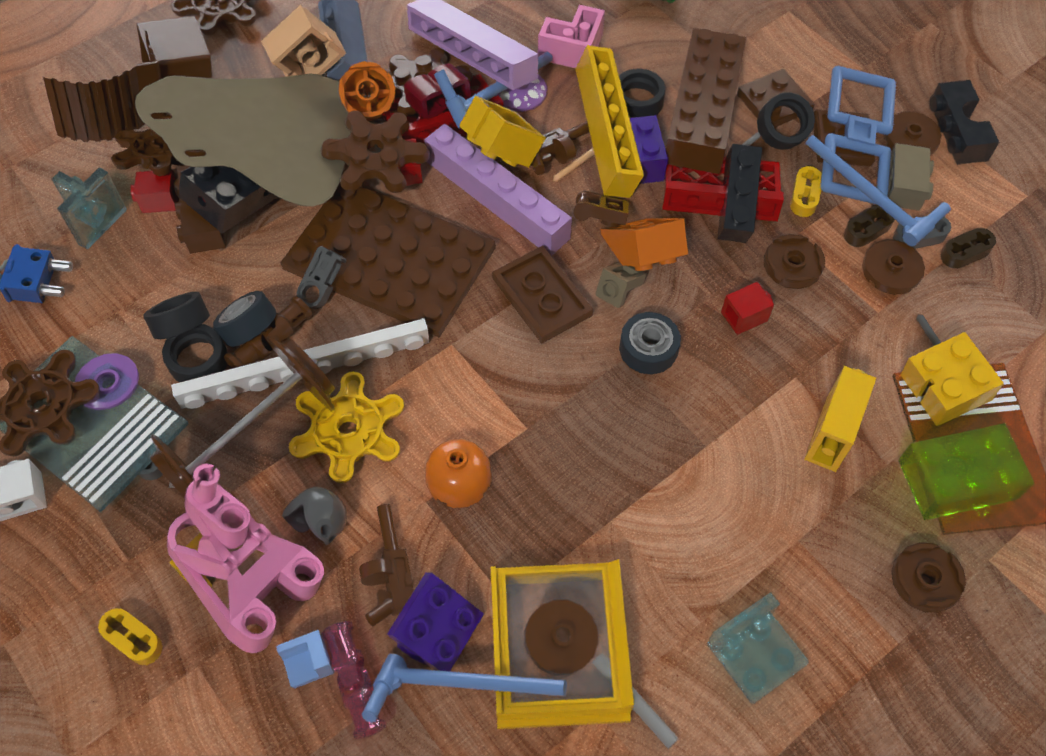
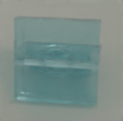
M100 167L84 182L76 176L70 177L61 171L51 179L64 200L57 208L77 243L87 250L127 210L109 173Z

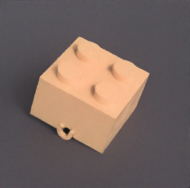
M301 4L261 41L271 63L281 69L286 77L304 74L322 76L346 54L335 31Z

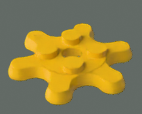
M354 371L346 373L341 378L339 393L330 398L334 405L333 411L324 406L310 391L301 393L295 403L301 413L310 417L312 424L306 433L295 436L290 441V453L298 459H306L317 453L327 454L331 460L329 475L337 483H346L353 477L354 463L359 461L362 456L374 455L382 461L391 462L400 453L398 442L385 435L383 425L402 413L404 410L403 399L396 394L386 395L379 400L368 399L363 393L364 377L359 372ZM346 422H353L357 425L356 432L352 431L351 433L341 434L339 428Z

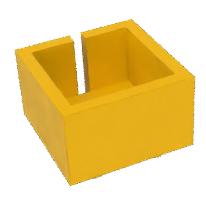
M476 95L459 125L468 134L466 138L469 141L482 147L480 151L485 156L494 160L498 156L513 167L520 164L529 168L546 139L517 112Z
M966 332L909 357L901 373V377L916 398L923 395L929 382H931L932 386H929L920 404L936 426L992 401L1004 384Z

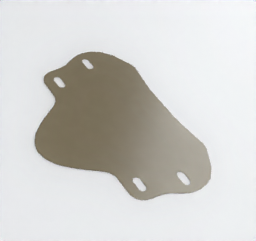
M317 74L247 79L168 76L146 86L136 96L135 107L141 120L163 138L176 160L186 166L231 167L270 193L285 201L301 206L314 207L325 203L333 196L340 182L345 162L325 159L321 155L320 150L325 140L331 138L343 139L351 134L345 125V119L349 113L341 103L338 92L339 81ZM169 113L172 115V118L154 119L151 117V114ZM375 120L368 121L372 124H375ZM375 144V146L373 148H370L368 151H370L371 153H379L382 151V149L378 148L377 144ZM203 150L206 152V155L189 157L185 154V151Z

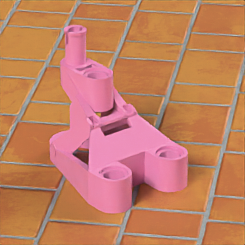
M201 464L194 470V481L187 487L185 497L187 513L176 518L169 527L167 537L168 553L226 638L247 653L261 652L271 642L276 625L274 613L261 601L275 587L296 601L311 599L318 591L323 578L324 567L322 562L305 547L272 535L263 524L256 523L250 516L247 507L217 484L220 477L219 470L216 468L213 471L214 466L212 464ZM196 525L203 535L199 540L198 551L177 545L175 538L181 530L188 526ZM243 544V546L236 551L229 552L228 550L237 548ZM255 550L263 552L264 554L241 575L237 568ZM305 574L310 577L311 581H301L296 575ZM201 575L227 580L229 610ZM251 624H257L264 631L255 634L248 631L246 627Z

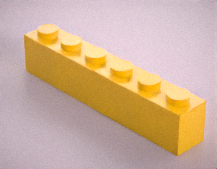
M587 45L575 70L603 193L606 196L630 198L644 174L613 51L610 48Z

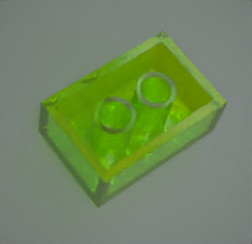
M1005 423L911 443L898 460L924 520L1018 500L1035 484Z

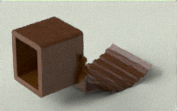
M195 16L137 23L142 63L137 64L129 71L122 72L123 74L120 76H113V79H103L101 82L96 83L95 81H90L83 84L82 82H60L55 78L48 79L43 77L57 136L69 137L74 141L83 140V142L110 141L120 131L139 129L145 124L136 111L135 100L137 94L146 86L168 76L212 78L210 53ZM152 113L151 117L156 119L166 115V113Z

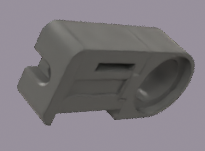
M322 246L318 247L297 289V297L301 298L311 309L323 307L333 290V287L330 285H332L341 267V263H346V258ZM316 286L319 290V298L314 303H309L306 299V292L310 287Z

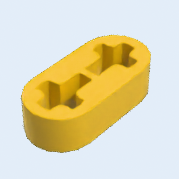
M802 167L794 181L790 208L797 216L809 217L813 215L819 203L822 173L815 167ZM806 179L811 180V186L806 185ZM803 197L807 198V205L802 204Z
M114 608L103 614L99 620L98 629L101 636L135 663L148 665L155 662L161 655L163 648L161 639L127 611L121 608ZM113 622L122 623L129 631L123 636L111 627ZM137 637L145 643L148 642L151 648L147 653L140 651L133 644Z

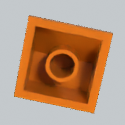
M644 218L627 222L626 226L619 224L618 227L600 229L602 237L623 266L635 267V271L652 269L653 264L657 262L661 265L677 262L676 257L688 255L683 218Z

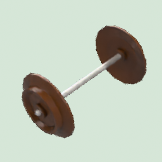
M268 336L266 338L268 343L294 374L188 466L160 438L152 434L150 437L157 450L150 456V459L169 481V488H176L186 497L187 487L194 481V470L201 464H204L299 380L324 406L333 411L334 405L329 395L335 390V387L317 366V359H311L290 338L280 343Z

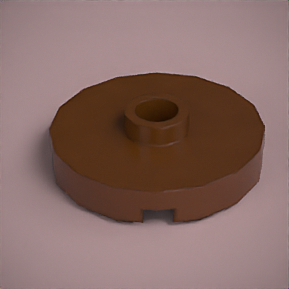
M917 112L895 114L893 131L888 135L883 134L884 140L886 138L888 142L887 147L891 151L895 143L930 148V156L937 150L942 137L940 128L934 120Z
M788 234L779 236L768 246L764 255V268L768 276L777 284L786 288L801 289L810 287L819 280L825 268V256L816 243L813 245L808 242V238L802 235Z
M884 240L873 244L866 252L862 269L865 278L876 284L875 288L895 295L906 294L917 287L924 277L925 265L923 258L913 247L896 240Z
M918 542L906 547L895 559L891 571L893 585L899 596L911 607L926 613H940L950 609L961 598L966 586L964 569L958 559L951 552L947 553L940 549L941 546L934 543ZM922 575L928 576L931 584L926 583L922 579Z
M553 599L541 604L530 615L524 630V646L530 658L540 670L554 676H569L582 670L593 659L599 644L598 628L592 615L582 605L567 599ZM556 631H565L568 635V641L560 642L556 637Z

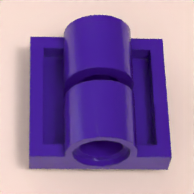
M425 573L386 635L398 643L397 647L403 653L417 662L428 665L433 670L450 671L484 613L436 575Z

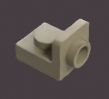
M620 262L608 266L602 270L596 296L619 308L623 306L628 291L644 284L647 274L643 271H635L633 266H623Z

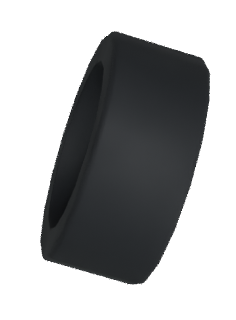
M641 68L629 69L621 73L619 79L629 118L657 116L662 110L666 90L663 79L658 74ZM638 88L650 92L654 97L645 101H637L628 98L624 92L629 89Z
M792 92L780 93L772 97L760 110L757 119L758 132L763 141L779 150L792 149L802 143L813 131L815 123L814 110L809 102L801 95ZM785 106L797 114L801 126L797 134L787 137L775 130L771 122V113L775 108Z
M188 292L153 306L143 316L153 338L161 340L192 330L205 322L210 314L200 293Z
M201 324L190 331L167 338L164 342L162 349L163 361L171 375L178 382L222 372L227 365L224 359L227 349L221 336L214 328L206 324ZM201 342L209 343L213 346V354L208 361L200 366L192 368L182 367L177 362L179 354L191 344Z

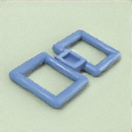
M835 66L832 69L827 118L831 122L845 125L844 136L833 133L828 134L825 137V145L834 153H836L837 146L878 156L877 189L888 197L891 149L887 146L875 144L876 133L888 135L893 131L896 81L867 72ZM843 79L884 89L882 122L839 112ZM823 159L820 185L823 192L876 204L858 188L833 182L834 168Z

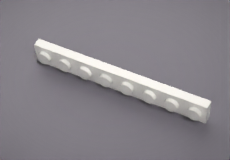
M425 318L309 348L304 351L311 359H317V366L325 374L331 371L332 368L344 365L355 366L363 360L374 357L385 358L392 355L393 352L404 349H418L424 344L429 343L428 328ZM275 357L172 384L171 387L173 396L182 409H193L201 407L205 402L212 400L232 399L242 392L265 390L269 385L280 382L284 383L294 373L280 357Z

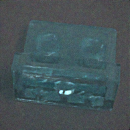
M771 592L715 630L707 642L708 647L752 704L762 699L809 663L802 651L773 616L780 603Z

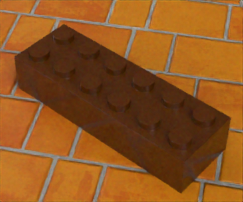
M693 28L667 140L666 153L668 165L720 174L746 37L708 29Z

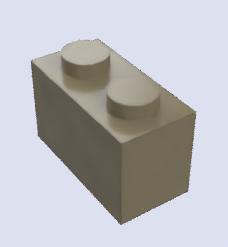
M895 143L891 152L888 198L900 208L920 211L925 200H930L934 184L930 182L934 168V161L930 160V148Z

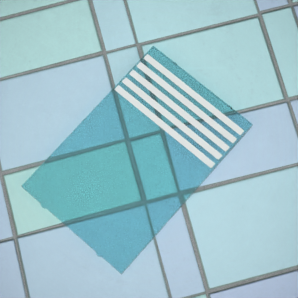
M71 336L34 371L44 369L50 363L52 356L58 351L70 350L75 355L76 366L70 374L69 380L75 382V377L80 369L91 359L99 355ZM110 363L98 367L88 378L94 380V377L99 372L106 369L114 370L120 376L119 386L110 393H100L99 398L96 400L97 402H111L120 398L127 392L132 380ZM112 374L103 376L98 382L99 387L105 389L112 386L116 379L115 376ZM138 385L131 397L121 405L111 409L94 410L84 405L75 408L69 416V422L74 425L76 437L72 443L68 445L55 444L50 440L49 436L42 434L34 437L27 445L25 451L101 513L152 462L150 456L157 449L150 436L152 434L156 435L168 446L189 423ZM47 398L37 401L33 409L39 408L43 404L48 405ZM6 422L0 423V431L4 434L7 431Z

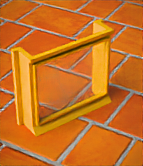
M617 559L608 563L507 568L491 566L495 675L566 680L567 682L565 696L496 691L497 729L631 722L630 713L634 706L620 560ZM553 599H567L582 605L592 615L598 628L599 644L593 659L582 670L569 676H554L540 670L534 664L524 646V630L530 615L541 604ZM556 631V637L560 642L568 641V635L565 631Z

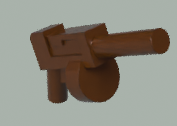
M587 121L567 131L557 128L543 135L546 139L531 163L535 174L541 175L545 172L544 163L551 160L553 155L561 164L575 159L576 149L572 140L589 133Z
M382 504L377 507L385 551L381 559L368 561L359 567L361 583L363 585L373 586L386 583L387 591L380 589L377 592L379 605L365 614L366 620L371 626H375L391 614L392 616L399 615L415 590L413 589L406 549L398 548L389 504Z

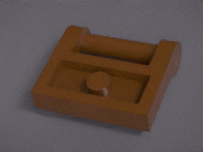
M582 191L576 197L573 214L580 221H585L592 217L600 219L601 223L606 226L618 227L619 224L626 226L629 215V201Z

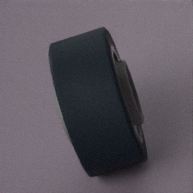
M253 291L241 296L223 309L214 320L213 328L228 346H239L264 331L274 320L277 314L276 309L262 291Z
M645 312L636 314L622 328L619 347L622 360L629 368L639 373L650 375L662 373L675 362L680 348L681 335L677 325L670 318L660 313ZM645 342H652V343H654V344H653V345H650V344H647V343H645Z

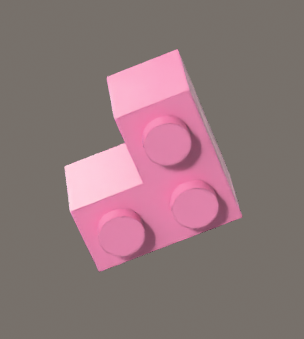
M579 5L572 23L546 17L538 35V56L549 52L552 55L550 63L576 68L587 45L599 46L603 35L605 10Z

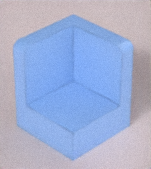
M319 630L276 646L277 652L284 662L292 688H298L334 673L325 641Z

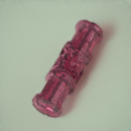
M338 622L325 628L321 635L323 640L328 642L333 659L330 661L332 670L338 672L337 685L344 708L349 709L355 727V730L352 732L354 739H362L379 733L386 727L385 720L380 719L379 715L375 722H368L362 717L364 708L374 688L369 673L364 667L362 651L356 647L352 635V630L354 629L352 622ZM350 690H356V691H354V692H352V693H349V694H348V692H347V691H350Z

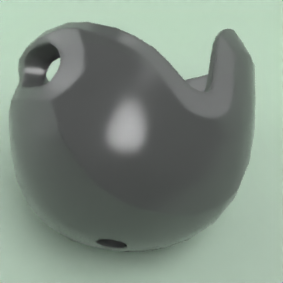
M311 487L301 492L286 506L282 517L296 531L303 533L311 529L319 539L324 541L325 545H329L343 531L347 521L346 509L342 501L332 491L322 487Z

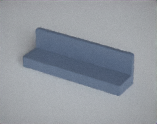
M320 0L318 3L320 20L335 31L346 51V54L327 70V78L338 81L353 64L367 62L359 4L356 0Z

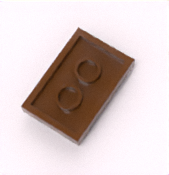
M544 246L492 272L494 282L541 344L593 316V308Z

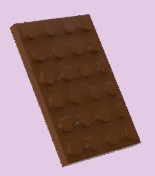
M339 183L333 196L323 204L280 263L283 270L303 278L317 248L321 246L346 258V263H341V267L332 285H330L333 287V292L404 323L425 318L428 333L440 338L496 249V241L361 186L358 190L347 191Z

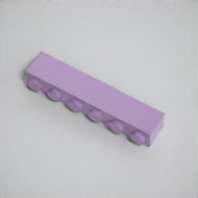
M417 0L407 4L409 30L511 90H515L538 79V53L442 0Z
M443 124L424 139L425 145L430 152L427 163L537 247L544 246L552 256L570 240L572 217L495 160L485 156L479 148L448 125Z

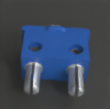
M16 244L12 248L9 259H6L0 266V271L4 270L3 275L0 273V291L7 302L18 300L43 303L45 295L63 297L64 287L49 285L54 270L71 272L73 264L70 261L54 260L49 250L24 248Z

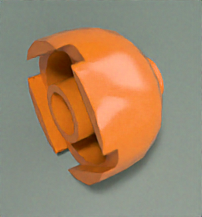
M364 61L353 64L339 81L338 92L343 107L348 113L351 111L361 112L367 121L382 118L389 112L394 103L395 85L393 78L389 72L387 73L377 63Z
M464 439L446 441L438 445L429 455L425 466L426 486L434 499L446 503L449 507L462 508L471 506L479 502L484 497L488 486L490 487L491 464L484 450L474 442Z

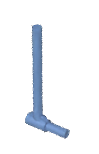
M549 52L538 56V69L552 61V55ZM444 69L434 74L447 100L445 103L458 128H461L459 125L475 95L489 100L508 88L497 81L465 100V98L456 95Z
M814 135L810 136L805 143L904 227L902 229L903 240L909 246L918 244L935 228V224L951 211L950 205L942 202L929 215L913 219Z
M389 654L373 684L374 690L364 708L362 717L368 722H375L387 696L393 690L401 687L402 683L565 696L567 682L566 680L412 669L407 667L405 660L401 656Z

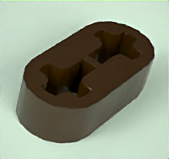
M874 205L848 222L843 234L844 239L852 246H865L888 232L895 219L880 206Z
M985 228L973 229L950 239L940 254L941 260L948 267L962 268L989 255L996 244V237Z

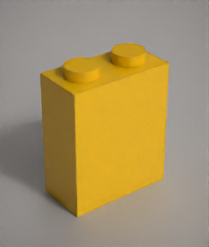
M843 367L827 396L804 460L831 471H837L855 442L876 377L870 376L860 369Z

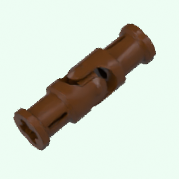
M297 296L292 297L291 303L280 313L276 314L272 323L264 331L242 344L232 354H225V361L233 369L256 363L259 359L264 360L274 351L266 338L270 336L282 343L284 339L294 334L293 330L305 319L310 320L313 317L311 309L301 298Z

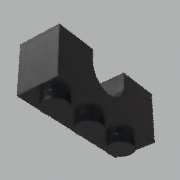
M971 80L938 83L929 101L930 110L935 114L940 131L943 133L948 144V151L953 155L957 165L989 161L999 144L990 121L976 122L970 120L979 102V97Z
M732 144L726 156L723 184L726 185V194L720 211L718 240L747 243L754 233L762 147Z

